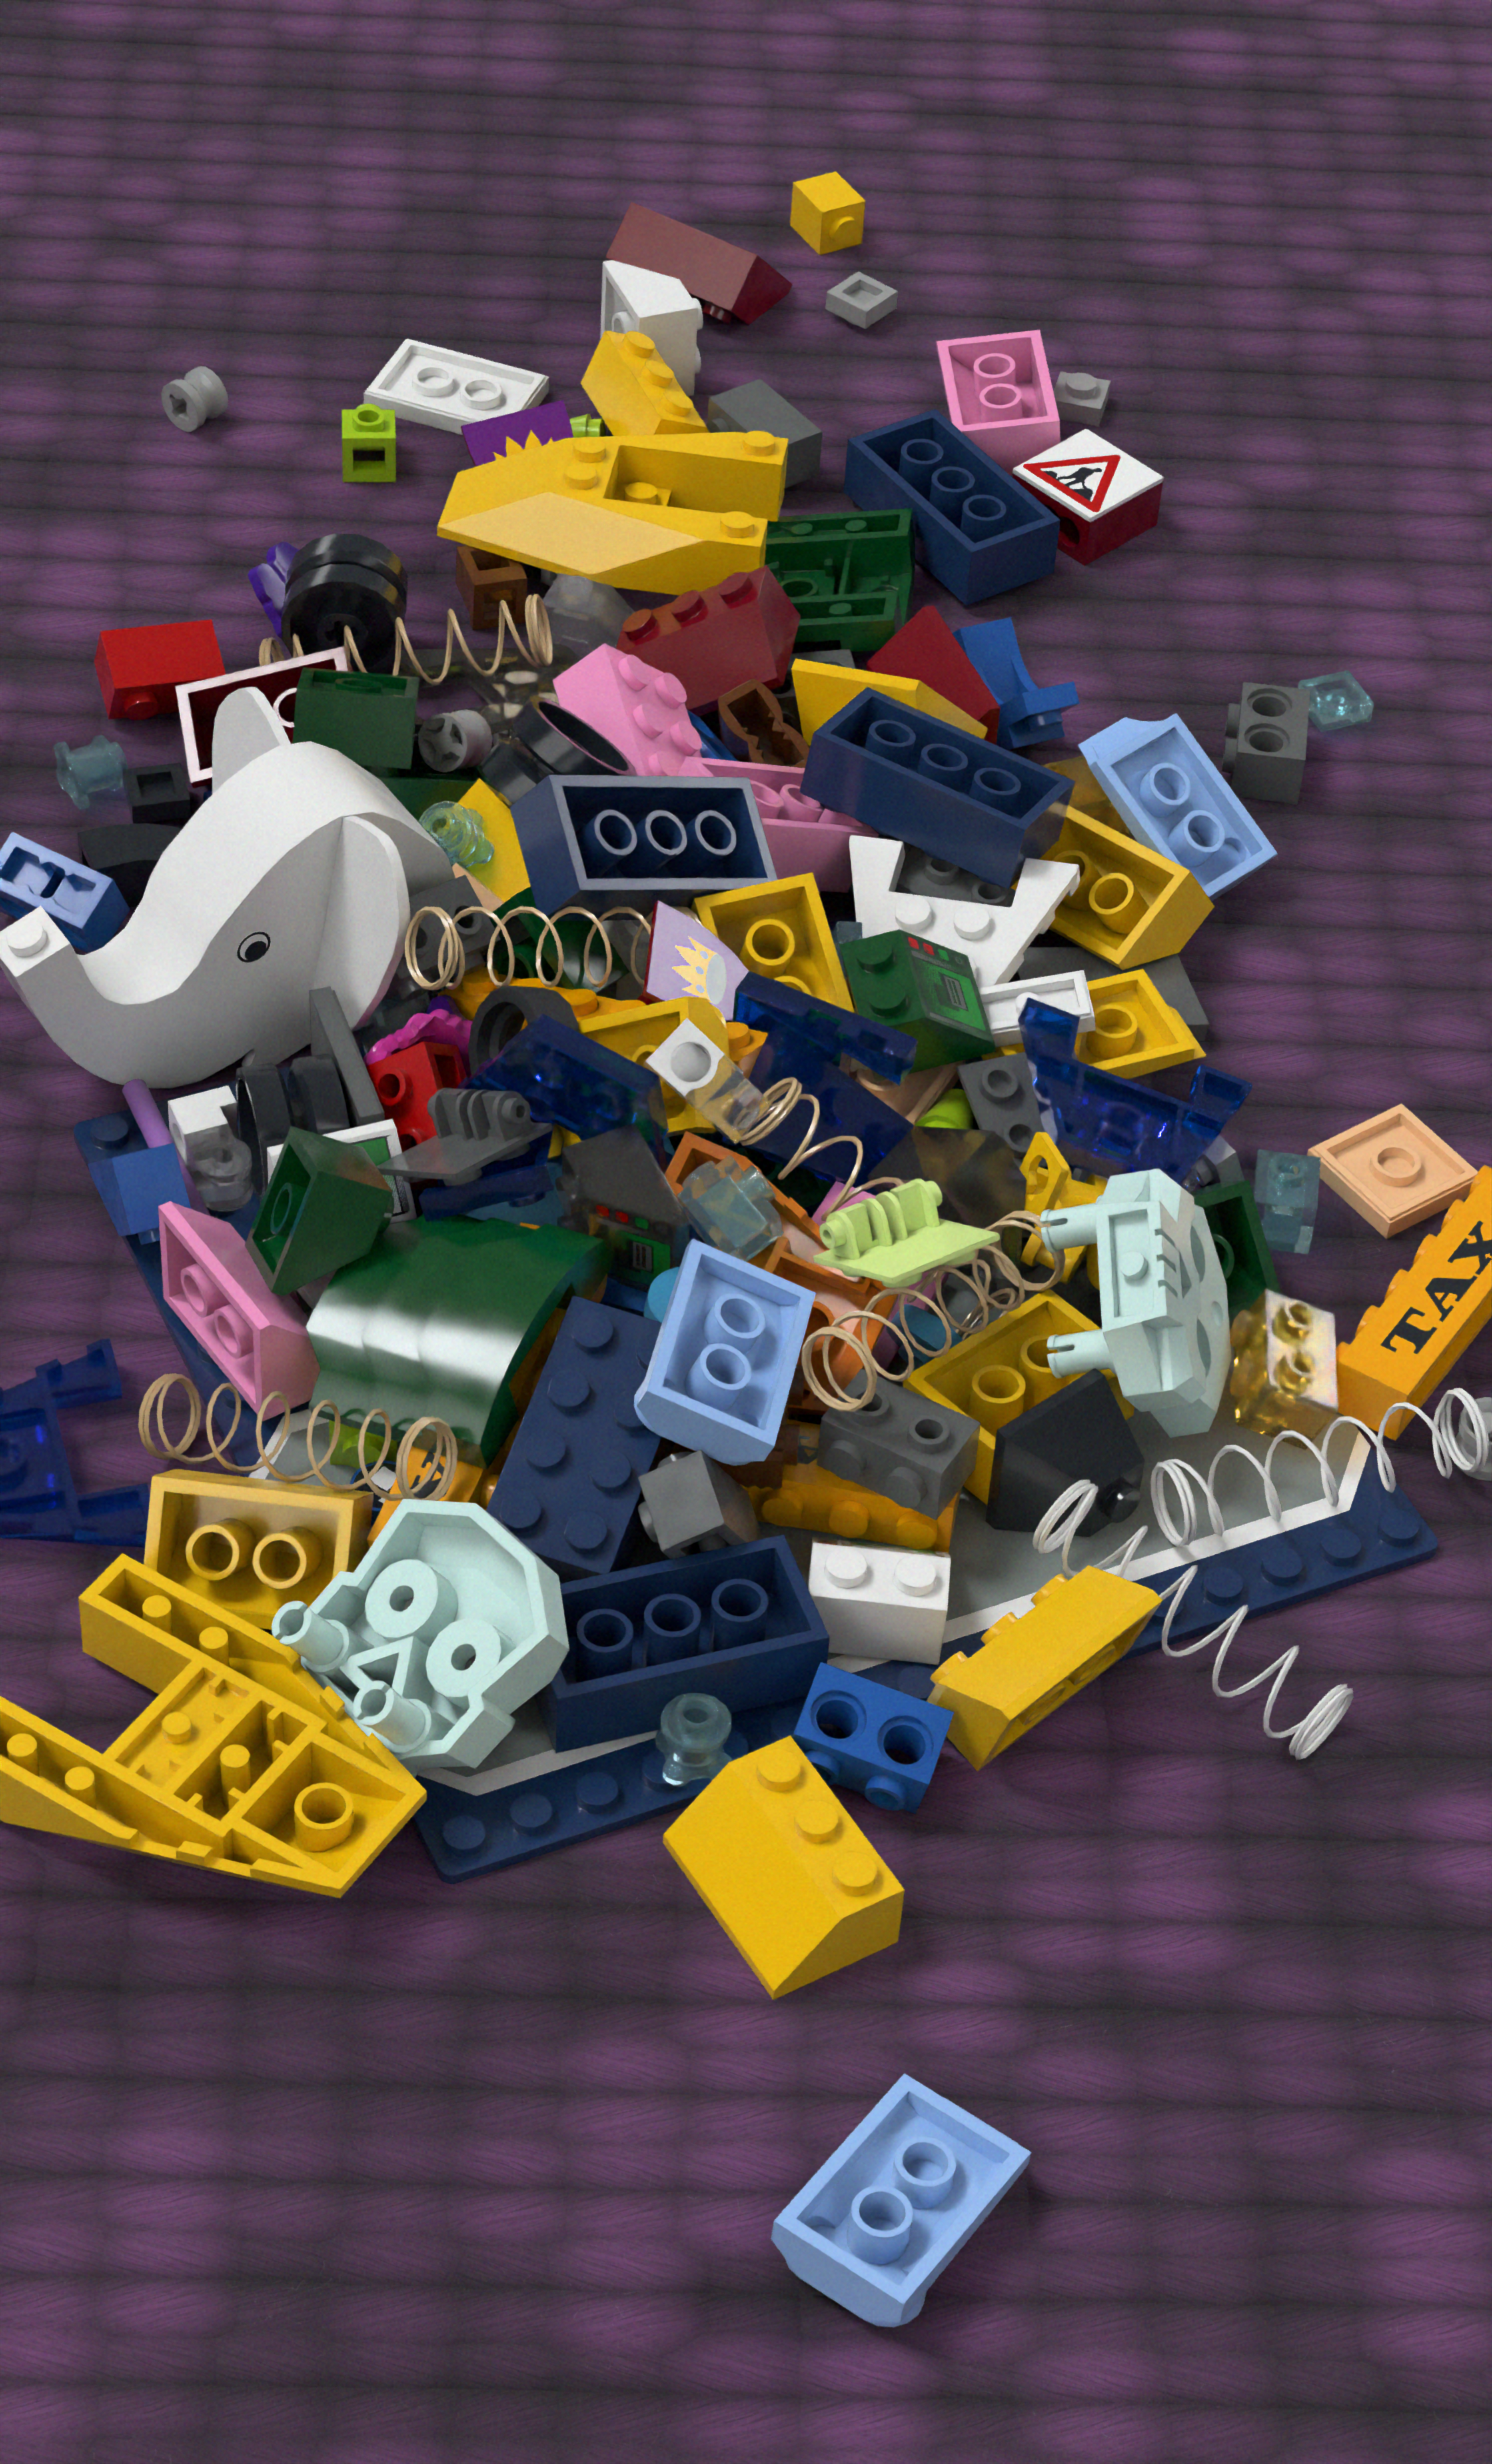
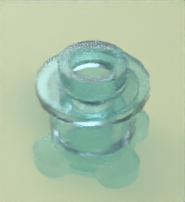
M96 735L92 738L91 744L70 751L65 741L54 745V752L57 758L56 776L61 788L71 796L79 810L89 807L88 794L107 787L112 791L119 790L122 787L123 769H128L125 755L117 742L110 743L103 735Z
M442 801L433 804L425 810L418 821L446 853L451 867L455 863L463 868H467L475 863L485 864L493 856L494 846L485 839L482 830L484 819L474 809H466L456 802Z
M687 1693L675 1697L666 1704L661 1714V1728L656 1734L655 1745L659 1751L664 1753L666 1762L663 1766V1777L669 1784L685 1786L690 1780L703 1778L713 1780L732 1761V1758L724 1753L723 1743L726 1742L731 1733V1715L726 1705L717 1698L704 1693Z

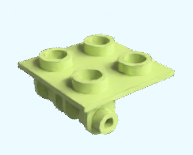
M918 1178L893 1188L890 1192H882L875 1199L867 1198L860 1203L830 1213L827 1216L826 1223L821 1224L819 1228L820 1238L823 1244L830 1250L813 1256L814 1263L843 1270L845 1276H865L882 1281V1285L885 1287L899 1288L919 1282L922 1279V1272L938 1265H957L972 1260L976 1256L975 1250L1000 1240V1235L996 1232L940 1219L937 1212V1206L942 1203L940 1188L933 1181L925 1182Z

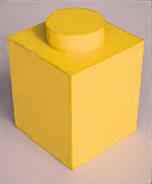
M836 171L793 182L790 226L818 255L862 244L865 200Z

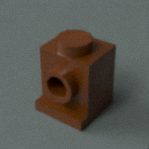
M468 545L456 547L455 583L469 611L472 630L499 627V603L501 600L506 602L514 624L526 623L525 603L528 578L521 563Z

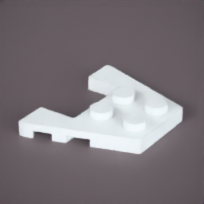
M851 835L849 840L858 940L900 929L968 955L978 988L1004 984L1010 981L1024 962L1023 953L1038 933H1045L1055 919V909L1066 895L1072 896L1080 882L1079 865L1025 858L1011 907L895 892L905 859L903 842Z

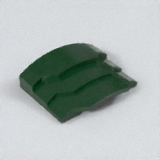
M912 508L780 516L777 522L768 521L764 566H768L801 616L794 643L822 642L824 648L833 650L850 649V652L879 651L911 619L916 549Z
M439 1207L431 1209L418 1219L389 1224L383 1234L377 1233L368 1254L337 1269L305 1327L320 1366V1372L309 1403L311 1414L321 1401L330 1399L338 1408L340 1424L360 1430L364 1419L373 1409L382 1408L388 1414L390 1420L391 1440L398 1442L402 1441L411 1425L422 1417L440 1418L448 1423L455 1436L458 1451L457 1460L488 1470L519 1419L509 1383L555 1308L567 1311L573 1295L591 1301L612 1266L605 1240L548 1223L537 1229H532L493 1217L484 1221ZM329 1406L322 1407L317 1416L335 1422L333 1410ZM380 1415L373 1416L369 1421L366 1432L385 1437L386 1425L384 1418ZM427 1425L414 1439L412 1446L436 1453L437 1431L435 1426ZM443 1436L441 1455L446 1456V1444Z

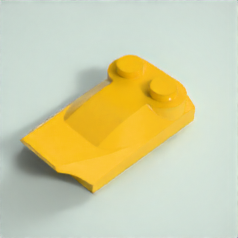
M1144 969L1087 982L1095 1016L1096 1030L996 1047V1052L981 1055L984 1061L1071 1042L1090 1090L1206 1057L1203 1049L1178 1011L1165 1003Z
M685 996L577 1021L581 1045L578 1069L570 1089L561 1098L564 1153L576 1154L588 1152L599 1147H617L685 1134L686 1131L690 1133H713L720 1130L726 1123L733 1104L728 1030L721 1011L711 1005L707 997ZM688 1018L724 1053V1056L718 1061L716 1073L709 1083L689 1091L681 1098L643 1064Z

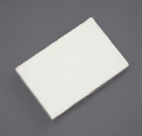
M406 339L364 392V404H375L382 410H395V417L463 435L461 430L463 425L538 407L549 392V377Z

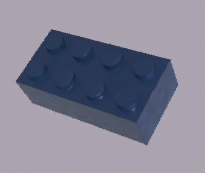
M936 409L848 439L843 492L864 511L912 508L916 536L915 559L965 605L1054 573L1060 519Z
M866 687L813 733L799 793L818 801L824 808L830 811L844 813L870 825L879 834L896 837L918 847L933 859L948 861L974 873L985 883L1000 885L1009 890L1020 879L1025 858L1040 859L1059 840L1075 781Z
M548 775L510 806L536 908L545 914L549 920L558 911L569 906L582 907L594 914L597 919L605 911L616 906L630 907L640 913L645 919L653 911L654 904L658 900L670 907H688L691 910L694 898L778 880L749 777ZM568 913L559 917L556 921L592 920L581 913ZM615 913L606 917L603 921L639 919L629 913Z
M574 1295L486 1509L490 1515L502 1523L559 1576L560 1584L627 1569L643 1528L638 1505L645 1502V1498L638 1477L658 1469V1464L671 1455L676 1443L648 1429L638 1418L634 1408V1395L646 1377L662 1323Z
M783 1534L561 1583L560 1589L569 1651L553 1680L533 1696L555 1753H561L807 1696L820 1662L827 1664L830 1637Z

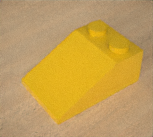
M813 872L694 898L691 911L697 915L701 925L711 931L735 953L756 979L773 1009L769 1013L744 1024L749 1029L776 1035L780 1066L863 1047L864 1041Z

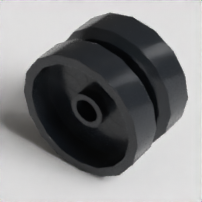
M339 533L314 539L296 552L287 570L285 599L281 615L282 640L291 656L293 657L292 636L294 634L299 637L305 656L344 646V627L347 625L350 627L355 646L367 673L377 674L395 660L396 651L395 620L397 617L401 618L405 628L408 600V575L399 557L381 542L359 534ZM401 637V647H402V645H403L404 642H403V639H402V637ZM350 648V663L353 671L361 672Z
M537 695L529 697L512 720L519 740L512 738L499 739L481 763L482 771L492 785L513 804L548 775L637 776L635 767L606 737L569 710Z
M328 1053L294 1059L288 1072V1090L280 1071L272 1063L236 1069V1102L241 1140L249 1178L259 1204H261L268 1186L267 1147L284 1144L291 1126L319 1135L350 1129L340 1079L335 1064Z

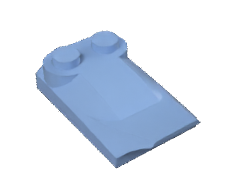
M1177 713L1162 721H1139L1125 717L1078 745L1091 772L1136 841L1190 870L1211 901L1237 886L1278 854Z
M692 1238L686 1247L646 1377L634 1395V1408L638 1418L648 1429L659 1436L696 1452L702 1450L708 1457L722 1463L736 1466L746 1465L749 1462L764 1461L775 1446L816 1293Z
M904 2073L774 2220L771 2240L784 2256L789 2269L800 2279L863 2320L883 2327H896L907 2324L918 2316L929 2287L1028 2166L1031 2152Z

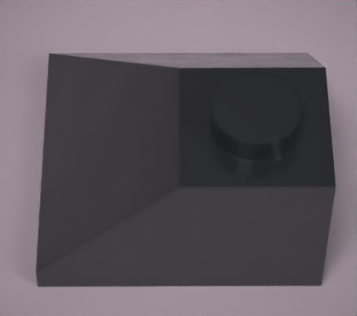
M1096 1368L997 1430L985 1522L992 1528L1035 1533L1049 1508L1061 1494L1079 1480H1090L1091 1484L1098 1486V1492L1087 1515L1076 1528L1074 1536L1090 1537L1112 1522L1120 1523L1124 1521L1137 1508L1141 1499L1140 1487L1145 1460L1105 1375ZM1083 1493L1064 1511L1049 1534L1055 1533L1077 1506Z

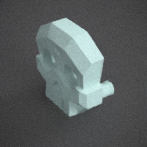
M1152 1169L1110 1176L1104 1194L1097 1197L1096 1203L1058 1210H1044L1041 1213L1040 1222L1042 1224L1050 1223L1051 1227L1041 1228V1234L1045 1247L1049 1252L1054 1253L1061 1249L1096 1243L1098 1250L1102 1329L1062 1336H1050L1047 1341V1348L1049 1350L1057 1349L1058 1352L1047 1354L1049 1366L1054 1377L1057 1379L1065 1378L1068 1375L1089 1372L1094 1368L1097 1370L1111 1369L1114 1374H1117L1123 1397L1140 1412L1150 1411L1170 1438L1208 1432L1217 1413L1229 1370L1231 1344L1227 1285L1203 1208L1195 1205L1194 1197L1160 1169Z
M403 1499L354 1573L340 1571L310 1607L301 1601L289 1602L277 1611L272 1622L274 1638L280 1639L279 1642L292 1648L300 1654L301 1665L323 1689L329 1685L345 1702V1712L367 1736L373 1733L414 1778L419 1771L428 1768L470 1766L475 1769L512 1730L515 1719L510 1714L553 1680L569 1651L559 1576L502 1523L476 1503ZM414 1597L411 1605L406 1610H404V1606L407 1603V1601L410 1598ZM476 1655L473 1664L465 1670L468 1660Z

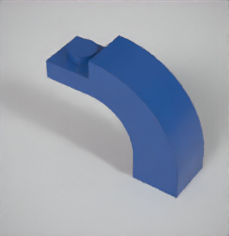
M1011 617L960 628L952 633L1000 706L997 746L1011 750L1065 737L1061 713L1080 704L1075 683L1073 681L1039 689L1034 684L1022 660Z

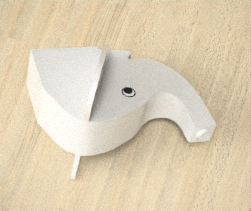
M256 687L240 688L224 699L219 705L215 717L212 742V795L202 804L162 853L150 875L143 898L126 927L103 948L86 955H79L75 953L71 943L40 906L0 931V966L21 1000L50 1038L74 1062L90 1073L112 1083L125 1085L133 1079H141L145 1081L148 1088H175L202 1081L233 1064L245 1054L246 1056L242 1062L243 1067L272 1063L275 1066L310 1044L309 990L331 986V989L335 990L351 1032L359 1030L369 1019L400 1000V995L381 1002L405 950V937L410 924L409 896L456 877L446 853L380 779L335 749L311 741L291 744L277 714L265 695Z

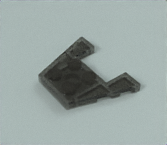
M552 644V662L550 666L536 668L525 659L519 648H503L498 667L491 676L485 677L473 668L462 649H452L450 665L446 676L440 684L432 685L418 673L407 650H401L397 676L419 677V688L467 682L490 705L453 710V712L466 709L475 711L485 718L492 735L507 730V737L514 739L517 738V734L512 720L529 697L537 695L560 705L552 680L582 659L569 647L561 644ZM497 648L468 649L474 661L483 671L491 670L496 658ZM525 648L532 660L535 661L531 648ZM412 649L426 675L432 680L438 679L445 664L447 649ZM455 731L454 733L461 739L459 732Z

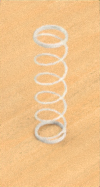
M1454 1388L1453 1390H1448L1443 1395L1436 1409L1434 1421L1421 1409L1408 1402L1395 1403L1387 1410L1380 1424L1378 1437L1361 1421L1351 1416L1339 1417L1330 1425L1324 1437L1321 1452L1305 1436L1293 1430L1282 1431L1274 1438L1268 1450L1264 1468L1247 1450L1237 1445H1226L1217 1452L1210 1467L1207 1484L1190 1465L1179 1459L1158 1462L1152 1471L1150 1481L1154 1512L1163 1533L1171 1543L1179 1547L1190 1545L1196 1535L1197 1514L1189 1483L1182 1470L1178 1467L1181 1466L1196 1478L1207 1496L1214 1532L1222 1537L1224 1533L1223 1519L1213 1496L1215 1470L1220 1457L1227 1452L1237 1451L1244 1454L1256 1466L1263 1477L1269 1512L1272 1518L1279 1522L1282 1511L1277 1492L1270 1479V1466L1277 1443L1285 1437H1296L1313 1451L1321 1463L1322 1485L1325 1496L1330 1505L1337 1507L1339 1494L1334 1476L1327 1463V1449L1333 1430L1341 1423H1353L1360 1426L1369 1435L1377 1447V1461L1381 1481L1385 1489L1393 1493L1396 1486L1395 1474L1391 1461L1383 1447V1435L1389 1416L1397 1409L1408 1408L1426 1421L1433 1432L1434 1457L1442 1476L1449 1479L1452 1473L1451 1458L1462 1470L1473 1473L1474 1471H1480L1487 1461L1489 1440L1486 1423L1480 1407L1474 1398L1462 1388ZM1455 1396L1462 1401L1468 1410L1474 1426L1477 1440V1456L1474 1464L1466 1460L1454 1436L1451 1421V1404ZM1439 1421H1440L1441 1433H1440L1439 1430H1438ZM1439 1445H1440V1447H1441V1450H1442V1453H1443V1456H1444V1460H1445V1464H1446V1470H1445V1468H1444V1466H1443V1462H1442V1459H1441ZM1384 1463H1385V1466H1386V1469H1387V1473H1388V1476H1389V1482H1388V1479H1387V1476H1386V1472H1385V1468H1384ZM1165 1470L1173 1479L1181 1498L1185 1524L1183 1538L1173 1526L1166 1508L1163 1494V1474Z
M1079 1480L1061 1494L1042 1518L1032 1540L1034 1550L1038 1549L1040 1554L1050 1553L1064 1542L1062 1567L1066 1575L1074 1577L1079 1573L1071 1571L1067 1565L1070 1543L1076 1528L1087 1515L1098 1492V1486L1091 1484L1090 1480ZM1083 1493L1081 1499L1079 1500L1077 1506L1072 1511L1070 1516L1060 1526V1528L1046 1540L1052 1527L1055 1525L1060 1516L1071 1505V1503L1074 1502ZM1147 1525L1142 1526L1117 1551L1093 1567L1101 1570L1127 1551L1116 1575L1123 1578L1136 1548L1148 1531ZM1197 1565L1191 1566L1175 1583L1159 1595L1164 1600L1178 1589L1165 1618L1162 1630L1163 1651L1166 1656L1181 1657L1191 1654L1210 1643L1231 1626L1217 1656L1212 1674L1213 1691L1217 1697L1223 1698L1240 1695L1255 1687L1284 1664L1267 1700L1263 1721L1264 1732L1267 1737L1275 1739L1295 1733L1289 1746L1290 1755H1295L1296 1760L1306 1758L1323 1743L1342 1719L1352 1702L1353 1689H1347V1684L1337 1685L1319 1701L1302 1722L1280 1733L1272 1732L1269 1727L1272 1706L1285 1676L1299 1652V1645L1291 1647L1274 1664L1249 1683L1230 1692L1221 1691L1218 1687L1221 1664L1238 1627L1247 1614L1248 1605L1240 1607L1228 1620L1200 1642L1182 1651H1171L1167 1645L1170 1624L1183 1594L1198 1570Z

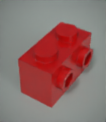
M212 619L100 631L94 664L109 720L119 718L144 720L155 714L179 712L175 686L226 674Z
M423 1041L366 1066L384 1110V1121L392 1119L397 1128L402 1153L437 1135L433 1119L427 1110V1104L429 1099L442 1088L470 1089L458 1045ZM489 1163L481 1168L484 1169L486 1167H489L492 1165V1163ZM429 1178L420 1182L409 1183L411 1190L431 1191L445 1185L443 1179Z

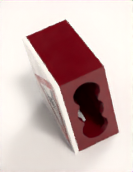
M1088 429L1082 430L1013 468L1012 477L1060 519L1057 549L1084 566L1157 525L1164 477Z

